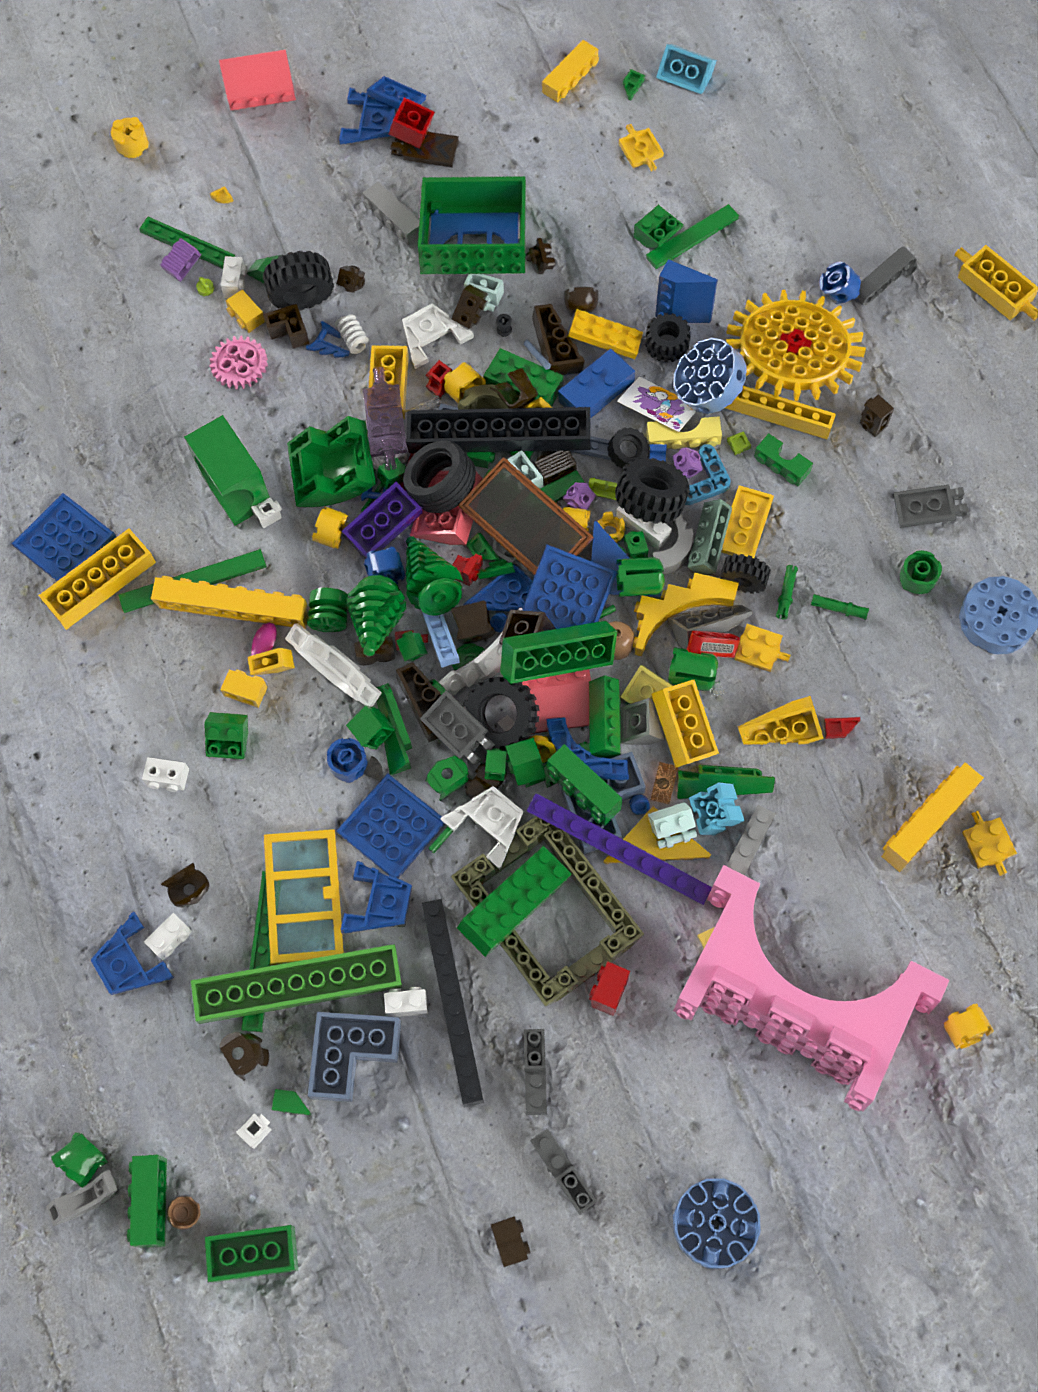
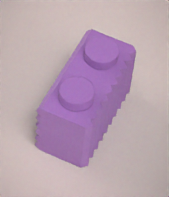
M181 238L173 245L169 255L162 259L160 266L165 272L181 282L201 254L195 247Z

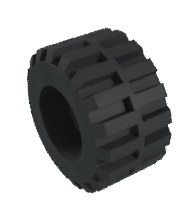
M664 313L663 316L659 314L657 318L651 319V323H648L645 346L647 347V352L651 353V357H657L658 361L664 360V362L668 363V360H671V362H675L676 358L680 360L682 355L687 353L691 336L690 326L687 325L688 322L686 320H682L680 315L677 317L674 313L672 315ZM672 335L676 339L672 341H666L661 339L660 336Z

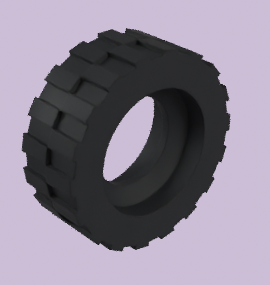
M625 427L613 435L608 442L607 451L612 463L614 462L617 467L622 469L625 464L634 459L648 457L650 446L643 433L637 429ZM623 441H630L636 446L637 452L634 456L628 457L622 453L620 445Z

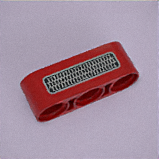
M692 631L687 650L696 654L712 653L716 657L733 658L735 657L740 638L730 633Z

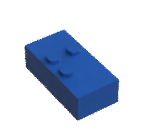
M610 348L558 391V402L563 407H590V416L592 418L635 382V370Z

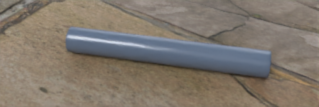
M525 340L524 346L548 370L551 364L529 340Z

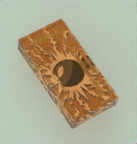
M659 762L650 800L670 804L678 767Z

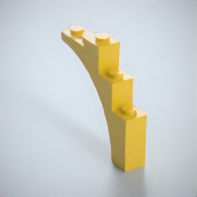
M694 573L693 579L689 578L687 588L668 584L667 590L662 591L661 600L642 595L640 602L636 601L634 612L637 613L636 619L639 620L637 631H640L639 636H635L633 641L635 655L642 657L648 641L668 618L687 609L699 606H733L739 583Z

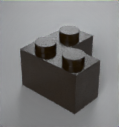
M297 304L263 314L271 340L288 335L293 349L310 344Z

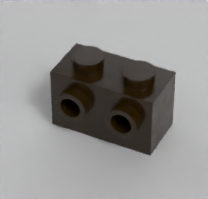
M471 284L467 285L462 291L451 320L468 329L474 325L477 326L481 319L480 312L487 305L488 301L486 298L488 293Z
M879 394L865 402V408L861 413L862 417L859 423L865 431L870 432L874 437L888 427L894 411V407Z

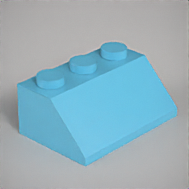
M666 44L656 78L702 94L712 76L717 60L673 44Z

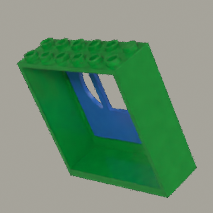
M526 176L422 177L418 235L420 274H525ZM518 215H520V238H518ZM430 216H431L430 244H428V240H429V223H430ZM487 234V244H463V235ZM458 235L457 244H445L449 238ZM492 235L500 237L505 244H492Z

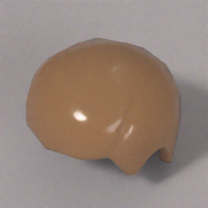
M189 1196L175 1198L167 1209V1220L174 1228L179 1230L189 1229L197 1223L200 1217L199 1203Z

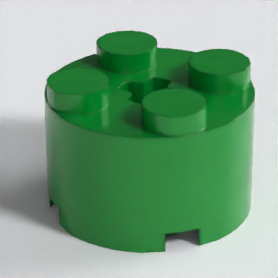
M923 550L914 552L905 559L900 571V581L903 589L915 594L930 593L942 573V565L931 552Z

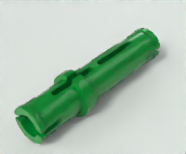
M793 565L786 566L781 595L777 600L779 604L776 617L779 619L780 615H782L781 620L788 618L789 607L793 602L792 593L798 571L797 566H794V570H792Z
M816 594L813 595L811 606L864 620L867 619L869 608L854 605L853 602H842Z

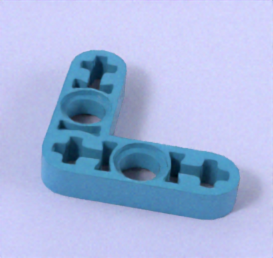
M710 444L702 445L699 450L700 461L709 478L690 485L689 495H692V498L689 499L687 497L685 505H693L722 494L730 488V477L715 448ZM704 451L710 453V461L708 455L704 454ZM711 465H717L719 467V471L713 472L710 470L709 467ZM719 481L725 483V486L719 484ZM707 486L711 491L703 493L700 488Z

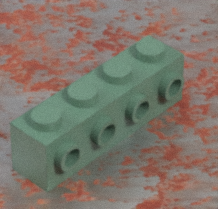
M722 499L704 502L687 566L694 573L703 575L716 573L732 512V507Z

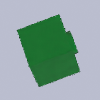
M367 705L346 725L363 747L377 749L396 730L380 709Z
M534 737L505 746L509 758L507 759V764L511 775L514 774L518 786L546 778Z

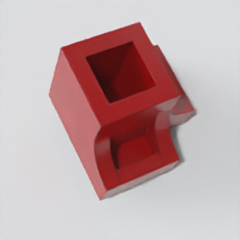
M438 360L425 375L429 380L426 385L427 390L440 399L446 393L444 377L453 370Z
M475 554L470 558H465L458 555L452 565L458 569L463 581L455 580L469 587L473 581L476 582L479 577V570L483 565L482 556Z

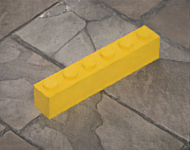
M743 386L741 393L738 394L730 405L725 407V409L827 440L836 416L835 413L778 396L775 398L773 394Z

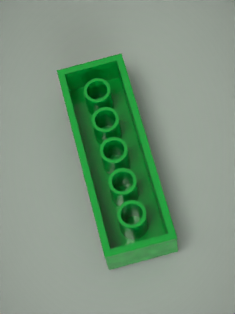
M600 621L503 638L500 673L510 684L613 665L617 630L607 621Z
M543 846L461 920L457 929L486 957L561 888L572 874Z

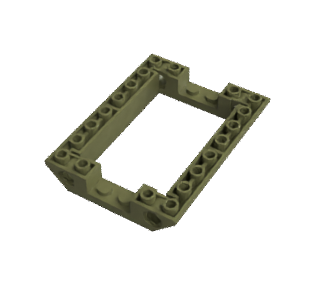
M535 816L516 830V835L511 842L500 870L484 854H481L454 873L451 878L471 906L475 908L489 895L482 884L543 841L559 862L572 874L571 878L612 930L613 935H608L599 941V945L570 967L565 966L551 980L515 930L500 943L541 1002L547 1007L564 998L598 973L601 966H606L607 961L612 963L627 952L644 936V933L568 833Z

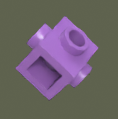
M682 448L672 456L676 469H680L688 479L703 470L698 451Z
M575 482L567 490L563 500L567 503V507L588 509L596 494L587 483Z

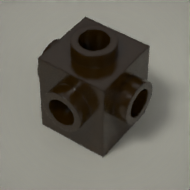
M353 265L340 267L336 285L344 287V290L354 293L363 288L365 272L360 271L359 267Z

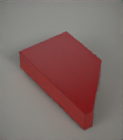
M825 718V739L845 738L860 722L861 718Z

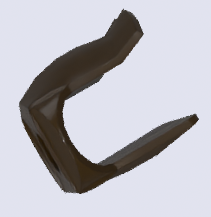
M522 368L508 373L509 378L520 391V398L513 387L507 382L496 384L495 388L490 387L509 409L521 408L538 395Z
M479 601L451 609L459 629L456 638L458 642L464 644L478 642L491 638L496 633L495 629L490 625L486 601Z
M191 863L161 883L162 886L167 887V893L173 905L180 908L197 904L209 890L207 877L201 871L195 869L194 863ZM188 884H192L195 887V891L191 895L184 893V887Z
M232 1032L222 1039L219 1049L222 1051L234 1074L245 1081L244 1075L252 1071L258 1064L268 1066L269 1050L262 1048L260 1043L263 1040L252 1033ZM237 1047L242 1048L244 1051L241 1059H234L232 1056L233 1050Z

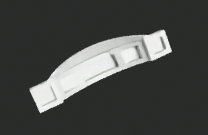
M502 633L477 658L456 671L451 670L439 681L446 691H449L454 696L463 687H470L478 682H483L484 679L492 678L500 672L502 645L499 641Z
M294 624L285 639L294 646L295 650L343 692L356 701L373 707L382 692L370 683L371 680L359 671L360 667L335 646H329L316 634L312 635L300 624Z

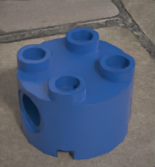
M835 262L826 268L828 271L825 274L822 273L819 281L820 288L835 304L845 303L858 297L861 285L860 277L845 262Z
M394 547L367 553L364 566L368 576L381 575L390 578L397 585L398 580H404L406 574L400 555Z
M338 739L331 744L327 751V763L330 771L337 779L346 783H351L363 776L368 767L365 750L355 739Z

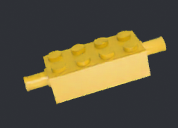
M987 245L973 256L963 247L956 251L954 256L964 263L958 278L1011 321L1020 312L1027 314L1033 321L1038 318V309L1031 304L1038 292V286Z

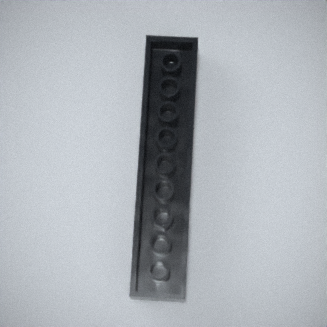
M590 407L408 410L406 444L409 453H416L424 446L436 441L456 443L464 452L591 450Z

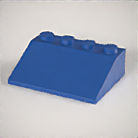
M668 259L659 275L655 317L657 318L659 314L663 316L664 313H668V315L674 313L677 317L680 315L682 320H686L688 323H711L718 279Z

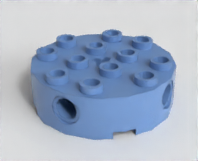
M709 338L699 341L693 345L694 348L688 354L685 353L682 356L674 372L673 385L675 392L678 393L679 398L696 412L705 414L719 412L730 405L738 394L741 393L747 372L744 358L737 350L723 339Z
M1005 576L988 577L976 583L966 595L959 613L961 630L969 642L976 647L978 645L980 648L988 650L987 652L996 655L1013 653L1023 648L1038 629V600L1031 589L1018 580Z
M724 1178L705 1179L692 1185L678 1200L673 1214V1232L680 1249L692 1262L708 1269H726L744 1261L755 1249L761 1232L760 1213L752 1197L739 1184ZM716 1218H718V1222L722 1223V1226H719L717 1229H714V1225L711 1224V1221H714Z

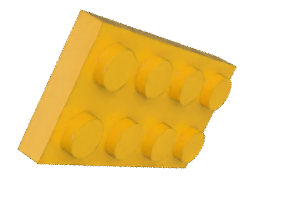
M576 309L568 337L606 350L611 348L617 354L636 359L643 332Z
M738 486L721 553L732 556L733 554L738 556L744 554L746 557L748 555L752 556V558L755 557L774 495Z

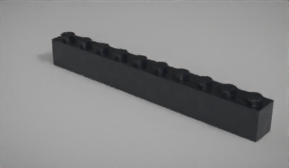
M442 899L423 902L422 907L463 1107L482 1104L484 1099Z

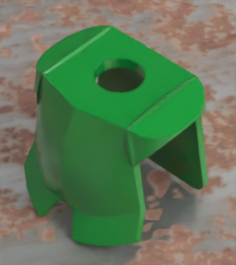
M457 756L438 760L429 771L425 781L429 783L433 790L440 794L439 800L441 801L468 782V768L465 762ZM449 768L453 771V776L450 779H445L442 777V771Z
M78 1132L73 1134L70 1143L51 1156L54 1165L57 1168L60 1167L66 1173V1177L75 1181L81 1188L88 1185L99 1167L108 1163L106 1155L88 1141L83 1134Z

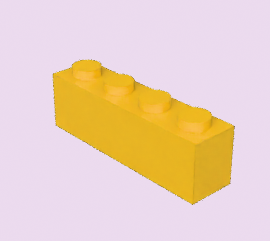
M582 40L542 81V93L557 103L566 97L568 91L575 87L578 81L585 77L588 71L598 63L599 49Z

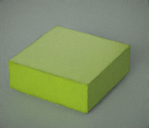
M744 431L727 438V442L734 455L751 449L752 445Z

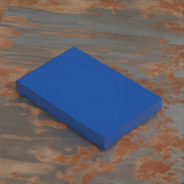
M383 76L370 86L366 92V95L399 109L404 97L418 104H422L426 100L425 94L386 76Z

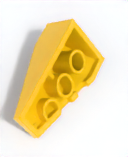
M811 696L791 701L738 726L743 745L768 743L808 744L824 739Z

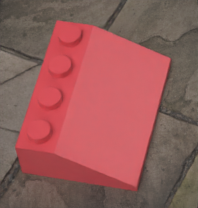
M286 50L219 60L230 110L296 100Z
M440 471L432 479L428 487L441 482L449 471ZM477 472L473 489L483 479ZM480 496L470 505L475 512ZM458 506L443 513H430L422 509V514L413 523L410 536L449 545H466L473 519Z
M589 669L522 682L523 685H527L531 689L530 693L534 694L537 699L535 704L539 705L540 711H537V716L540 717L539 722L535 724V727H537L535 733L548 732L546 719L565 717L568 729L589 726V681H591Z

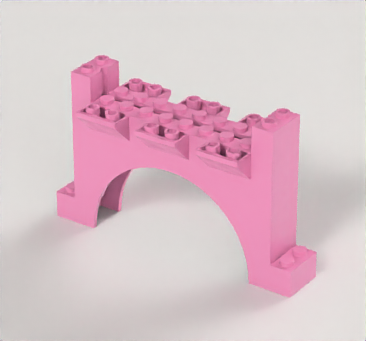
M723 865L707 900L715 907L724 908V911L673 1011L680 1018L692 1021L698 1007H701L704 1012L720 1017L726 1024L736 1026L740 1019L746 1026L757 1028L754 1036L758 1037L762 1043L777 1047V1050L783 1054L792 1055L795 1050H798L804 1057L813 1058L811 1066L815 1067L817 1072L828 1074L834 1077L836 1082L843 1085H849L852 1082L844 1102L851 1109L863 1112L874 1101L914 1007L921 1013L930 1014L941 1001L949 980L910 961L905 972L900 974L892 986L866 999L833 1001L810 995L798 989L773 968L759 945L755 933L753 910L760 883Z

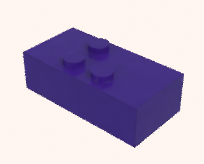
M395 482L342 530V534L366 559L368 552L383 550L422 514V508Z

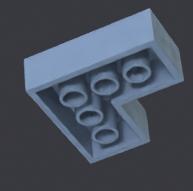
M633 752L611 758L616 760L627 759L629 780L601 779L622 797V801L631 799L636 795L645 794L646 786ZM558 783L566 807L570 812L622 839L615 816L605 826L601 822L599 824L591 818V813L587 809H581L576 803L577 800L572 795L570 797L563 792L562 786ZM578 839L583 854L598 850Z
M317 1012L308 1097L313 1100L352 1102L357 1060L398 1063L401 1032L400 1018Z

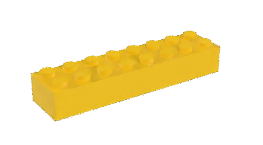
M169 576L155 577L151 600L160 609L264 624L270 622L274 625L293 627L294 624L298 623L304 629L307 627L308 611L310 608L305 598L301 595L292 594V596H285L284 593L276 591L271 594L266 593L262 589L249 591L241 586H236L235 589L228 588L229 586L225 584L214 586L205 581L193 583L185 578H180L179 581L173 580Z

